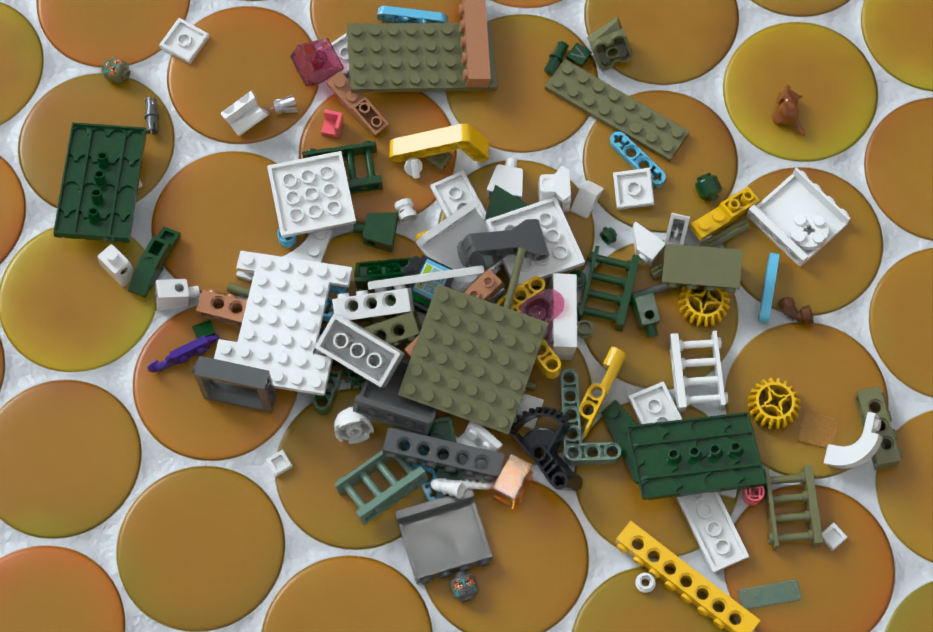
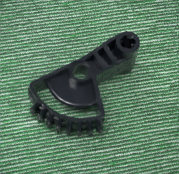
M536 407V410L530 408L529 412L522 411V415H516L517 421L512 425L510 435L539 466L548 482L557 490H579L583 484L581 476L574 473L557 454L570 427V423H568L570 416L563 415L562 411H557L555 408L550 409L549 407H543V409L542 407ZM548 416L560 423L556 432L542 427L531 430L524 437L519 433V430L527 422L538 417ZM543 448L544 455L541 458L539 453L540 450Z

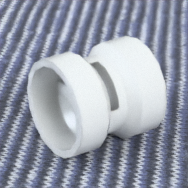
M410 198L401 199L394 204L396 211L399 212L398 218L402 224L410 223L418 217L416 211L413 210L414 204Z

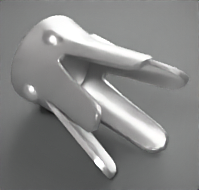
M294 94L284 99H276L274 107L270 108V110L275 109L277 115L284 112H298L297 108H286L296 104L295 98L292 97Z

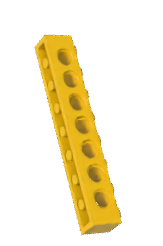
M632 521L628 523L616 538V548L623 554L628 553L632 556V560L641 567L643 565L654 578L663 580L665 582L664 585L673 592L676 590L681 594L682 600L688 604H694L700 614L705 617L708 615L720 629L725 628L729 632H752L761 621ZM639 542L643 548L636 550L633 548L632 543ZM655 554L659 561L651 562L648 556ZM672 567L675 573L669 575L665 572L664 568ZM682 579H687V580H689L690 583H691V586H690V587H684V586H682L680 580H682ZM697 592H704L707 595V599H699ZM720 604L723 607V612H716L713 609V605ZM731 616L737 617L739 624L733 625L729 618Z

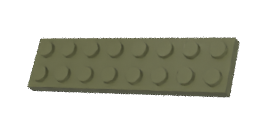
M566 59L562 61L545 85L546 91L613 130L624 133L630 140L668 162L672 160L689 134V130Z

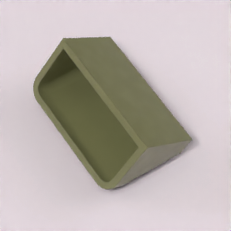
M665 244L662 283H665L666 287L669 288L685 285V289L696 290L697 286L705 287L704 290L716 291V288H723L724 292L735 293L736 289H740L743 250Z

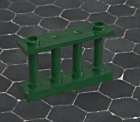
M364 141L361 144L319 150L308 149L302 152L303 158L341 151L342 157H346L349 173L347 181L350 194L383 190L381 175H375L372 153H377L376 142ZM365 154L368 176L357 178L354 156Z
M596 245L595 251L590 252L588 260L591 263L582 303H577L578 321L582 320L583 314L612 320V323H616L615 330L622 332L640 256L633 254L632 260L628 261L598 255L600 246ZM596 262L624 268L625 271L629 272L628 277H623L622 279L594 272ZM593 279L619 285L624 289V293L617 296L590 289L591 281ZM587 297L617 303L620 306L619 312L611 313L586 307Z

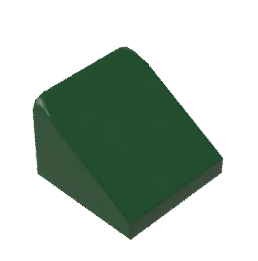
M210 320L192 326L197 339L204 335L205 337L215 335Z

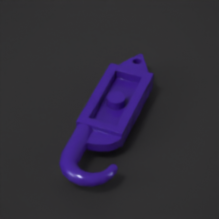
M218 334L208 337L204 335L171 351L165 358V361L158 363L159 361L155 360L147 366V370L155 373L174 364L186 363L191 357L207 352V349L219 339Z

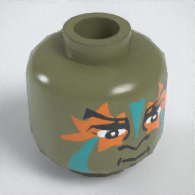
M112 57L106 60L102 66V73L109 81L121 84L130 77L129 64L124 60Z

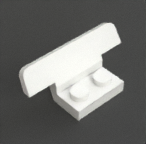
M472 421L468 423L465 432L459 438L456 437V443L499 452L503 445L482 425ZM459 456L460 464L464 465L468 462L465 456ZM484 460L476 462L477 467L480 469L487 467V463ZM475 475L482 483L489 482L483 480V476Z

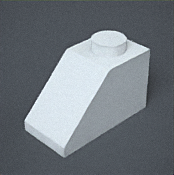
M635 222L632 228L635 255L640 256L639 261L642 264H647L651 267L663 253L666 243Z

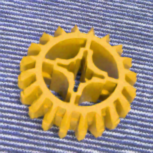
M683 286L681 289L682 293H679V299L681 300L678 301V305L682 306L679 311L680 313H685L684 319L690 317L689 323L691 324L693 321H696L697 327L700 326V323H703L704 327H707L708 322L711 326L715 325V321L720 323L721 317H726V311L730 308L727 305L730 303V298H727L729 293L724 292L723 288H716V291L704 290L705 287L697 286L696 290L685 289V286ZM704 290V291H703L702 293H700V294H697V293H695L694 295L692 294V293H694V292H696V291ZM710 292H711L712 294H714L717 299L713 298V297L710 295ZM704 296H706V304H704V307L702 308L703 303L701 302L704 299ZM691 305L696 306L697 309H698V312L695 311V310L692 308ZM707 310H716L712 313L704 314V312Z
M771 377L768 383L763 379L761 385L756 383L755 389H751V396L748 397V401L751 403L748 404V408L752 409L750 411L751 416L756 415L755 422L762 421L761 427L766 423L768 424V429H771L772 425H774L775 429L778 430L780 424L783 428H786L787 423L792 424L793 418H797V412L801 408L798 404H800L801 400L796 398L798 392H792L794 389L793 385L787 387V381H784L782 384L780 383V378H777L776 382H774ZM765 393L766 402L760 406L759 396ZM771 401L778 403L777 406L770 404ZM788 401L789 411L783 414L782 405ZM766 412H770L774 416L768 415Z

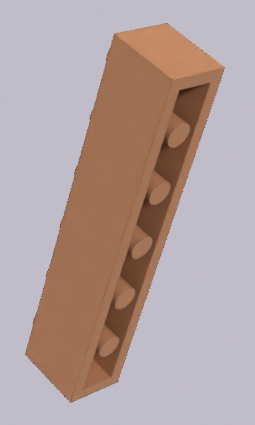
M461 0L459 15H462L460 31H463L461 47L464 48L462 64H465L463 80H466V87L488 88L491 75L486 0Z

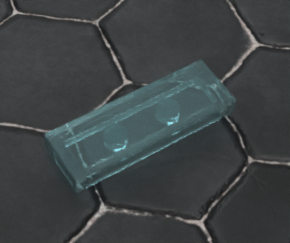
M797 579L739 589L737 591L740 605L747 610L802 599Z

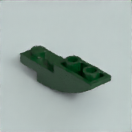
M163 227L157 237H152L134 271L128 292L146 298L163 272V264L180 240V232Z

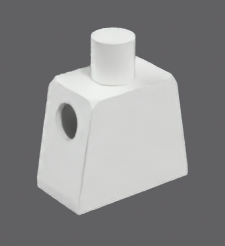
M507 158L505 165L498 164L487 187V198H491L494 186L497 185L522 200L523 169L516 168V159Z
M111 244L97 256L98 262L124 288L131 282L135 270L131 263ZM122 270H127L124 274H121Z
M187 279L156 280L155 297L157 311L187 307L189 298L200 297L199 286L188 287Z

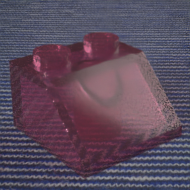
M328 38L298 44L290 56L306 87L321 84L344 69Z

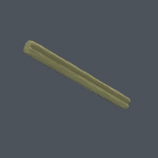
M743 219L695 246L716 247L748 230L749 223ZM664 262L650 270V274L654 279L663 275Z

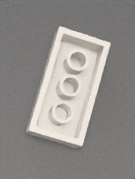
M553 273L549 285V346L560 360H572L577 348V274Z
M333 314L314 347L379 387L387 386L405 354L340 314Z

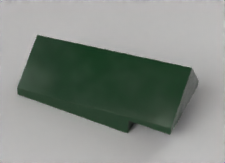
M412 257L356 262L354 282L357 290L372 291V289H368L370 281L403 277L405 266L410 263Z

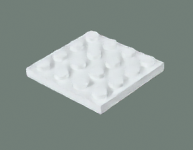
M341 151L267 166L281 238L356 223Z
M556 196L485 221L489 232L512 230L527 219H538L550 255L548 258L540 261H534L532 254L528 258H524L517 287L531 277L539 276L545 279L553 276V273L559 274L585 264V260ZM514 254L508 255L501 260L509 279H511L516 259Z

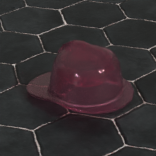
M545 289L527 299L522 304L520 313L550 322L562 313L565 301L558 291Z

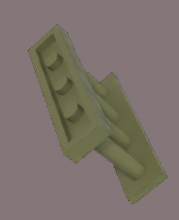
M812 465L804 466L797 475L770 476L769 468L764 469L768 485L763 487L770 533L767 534L768 544L772 545V551L777 550L779 542L808 540V542H811L812 548L820 547L823 543ZM796 482L803 484L804 491L801 494L772 495L771 484ZM801 501L806 503L807 511H804V513L775 515L774 503ZM805 521L809 524L807 532L777 533L776 523Z

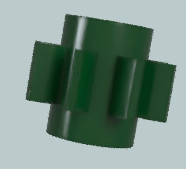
M351 369L349 371L345 370V375L348 376L344 379L345 383L350 382L351 389L354 386L361 389V385L363 382L365 383L366 378ZM356 374L359 378H358V379H355V377H353V375Z

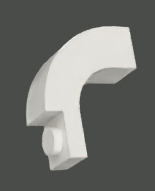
M867 413L862 436L856 443L845 447L828 444L824 464L829 467L848 469L862 465L871 459L879 449L883 439L882 436L876 434V431H879L881 427L880 417L876 413Z

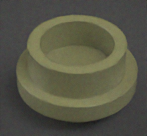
M580 320L577 322L578 337L587 339L593 335L594 326L590 321Z

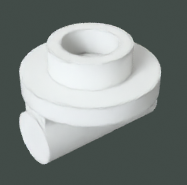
M415 157L409 158L404 165L405 172L415 179L420 178V172L423 167L422 162Z

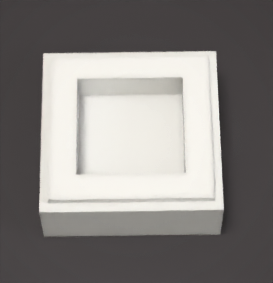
M283 449L266 459L276 477L293 468Z
M835 523L822 532L823 542L831 551L847 539V536Z

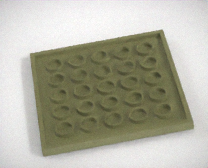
M437 284L398 395L509 435L549 323Z

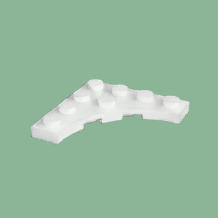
M333 229L311 232L298 248L282 257L322 263L333 235ZM237 271L236 276L237 278L252 282L254 273Z

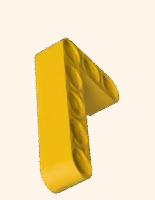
M458 124L390 140L389 159L393 162H404L413 157L422 158L461 149L472 160L485 162L489 160V141L470 124Z
M534 276L518 286L511 310L522 313L523 310L541 299L545 294L544 279ZM539 286L541 289L534 290L532 287ZM506 295L498 300L497 305L504 306ZM519 296H523V297H525L526 299L520 301V300H517L516 298L519 297ZM543 339L539 350H543L545 353L537 355L535 364L547 378L554 379L560 375L561 361ZM555 365L557 368L551 370L547 366Z

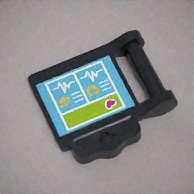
M425 255L421 258L413 256L410 263L405 266L404 276L453 269ZM454 278L406 285H408L407 288H411L413 293L431 301L437 284L450 288ZM413 299L414 308L427 314L429 306Z

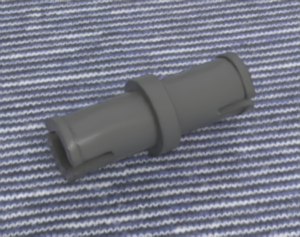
M147 97L145 99L146 112L144 113L147 124L146 131L147 134H150L151 130V135H155L159 132L157 99L153 97L152 102V97Z

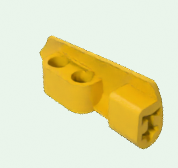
M611 346L603 362V367L608 370L601 384L594 383L588 388L579 407L582 418L588 421L583 435L585 438L627 356L624 351ZM595 390L603 391L599 398L593 397V392ZM587 407L594 408V412L591 415L584 414V410Z

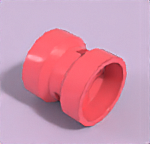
M764 487L745 489L742 495L743 501L749 506L758 505L764 497Z

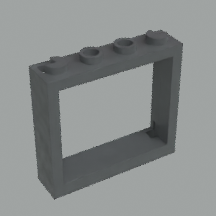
M199 356L198 362L195 363V366L193 365L192 372L195 375L204 399L272 413L277 395L269 370Z

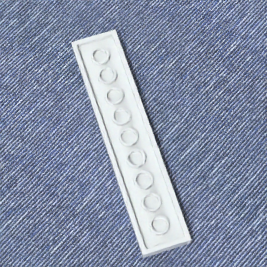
M664 381L628 396V400L640 424L682 419ZM718 492L676 497L712 574L749 558V554Z

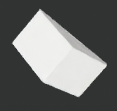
M587 180L580 187L570 212L587 220L604 188Z
M671 213L665 237L666 244H684L690 219L689 216Z

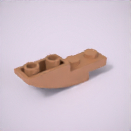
M341 71L326 82V85L338 97L337 100L374 136L389 125L386 119L365 96L363 97L360 93H351L350 81Z

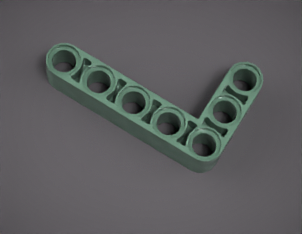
M565 369L561 373L560 378L561 411L563 415L573 414L576 417L574 420L568 421L570 427L562 441L565 463L570 466L616 464L621 455V447L617 443H581L578 374L573 369ZM571 377L574 381L567 383L564 378ZM571 395L575 400L570 402L565 397ZM572 432L576 434L577 437L575 439H569L567 437V434ZM613 450L617 453V455L615 457L608 456L607 451ZM574 451L578 456L570 458L567 453ZM594 451L597 453V456L589 457L587 452Z

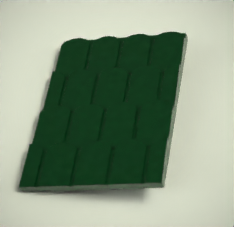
M72 122L53 231L54 237L130 243L147 131L145 127Z
M748 412L626 426L643 500L682 497L734 489L741 490L768 485Z

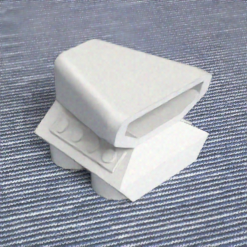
M253 90L221 112L224 119L238 136L270 114L258 105L257 95Z
M561 166L555 174L540 176L538 181V199L540 202L556 196L563 214L570 211L571 189L570 170Z

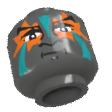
M466 571L454 574L455 578L450 581L453 597L456 600H460V602L476 598L475 595L479 589L475 576L473 574H466Z

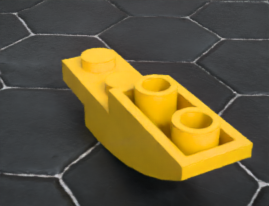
M746 187L721 202L714 210L692 222L689 228L702 241L732 224L760 200L749 187Z

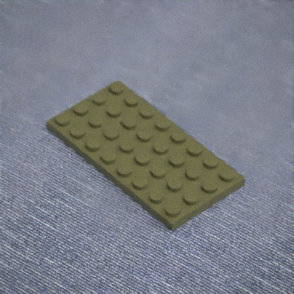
M487 22L491 75L488 88L466 87V80H463L465 64H462L464 48L461 47L463 31H460V23L346 24L351 93L497 90L491 22Z

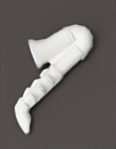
M436 478L431 481V488L442 492L443 495L448 493L449 496L461 499L465 490H489L496 486L497 481L482 483L481 481H469L468 479L464 481Z

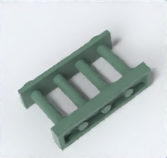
M400 443L399 449L404 451L403 446ZM382 450L348 475L339 478L334 485L339 495L347 492L358 506L359 510L356 511L359 521L365 526L427 482L428 478L425 470L421 466L413 469L405 461V458L398 457L396 459L408 475L401 480H397L385 465L392 459L387 458ZM377 469L391 484V487L384 492H381L369 477ZM360 481H363L375 496L369 503H365L353 488Z

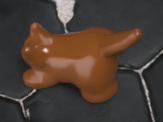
M786 85L784 91L778 94L777 103L779 108L773 113L772 120L777 125H794L797 132L805 136V131L798 120L799 111L796 106L798 99L802 98V95H798L793 90H790L791 87L789 85Z

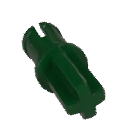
M559 41L554 52L549 55L550 59L544 68L547 75H553L558 65L562 63L563 56L569 47L566 42Z

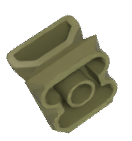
M619 17L612 19L587 37L599 69H611L616 62H628L633 56Z

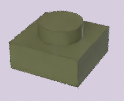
M446 152L429 156L427 163L443 171L452 159V154Z

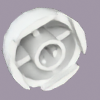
M348 407L341 411L334 422L335 436L340 442L348 440L349 444L360 443L370 438L369 434L374 432L372 419L353 412V407Z

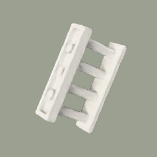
M717 331L712 332L711 340L682 341L679 340L678 333L670 334L669 348L676 407L679 413H685L689 404L719 402V410H724L725 405L728 404V393L724 392L719 353L721 338L717 337ZM712 347L713 358L687 360L681 358L680 351H683V349ZM714 365L715 376L694 378L683 376L682 369H685V367ZM716 384L717 395H685V388L690 385Z

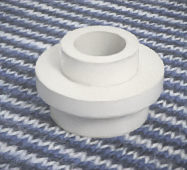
M649 573L639 574L635 581L636 588L642 593L651 592L656 584L655 578ZM647 580L649 585L643 586L642 581Z

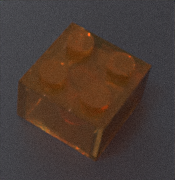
M510 454L493 487L492 499L514 509L516 504L520 505L524 497V488H528L533 479L532 464Z

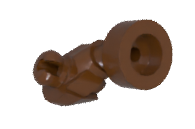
M784 297L779 301L780 311L793 321L795 319L797 322H803L806 325L814 324L810 305L802 306L800 311H797L793 298Z

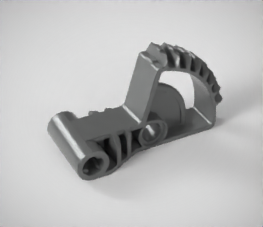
M538 219L524 220L512 230L468 234L457 246L458 257L463 266L467 268L482 265L484 270L491 268L508 255L514 254L516 256L519 247L526 249L524 258H528L532 254L534 261L544 260L550 255Z

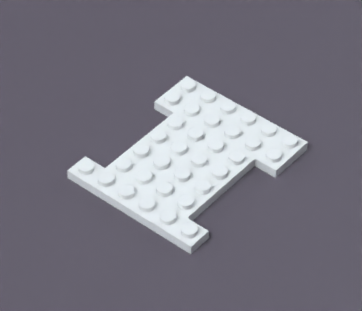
M240 251L236 267L237 271L254 273L238 342L219 339L214 359L269 370L274 388L325 396L333 359L329 356L315 354L316 348L314 347L318 341L330 285L349 288L353 272L352 267Z

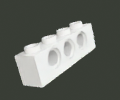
M405 285L394 286V290L387 291L386 287L375 289V293L368 294V290L356 292L357 296L350 297L349 293L337 294L338 298L332 299L334 314H340L348 320L415 311L411 288H406ZM390 295L396 298V303L393 306L388 303ZM372 297L377 301L375 308H371L369 305ZM353 300L358 303L356 311H353L350 306Z

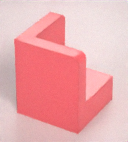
M325 109V120L321 135L339 139L344 124L343 113Z

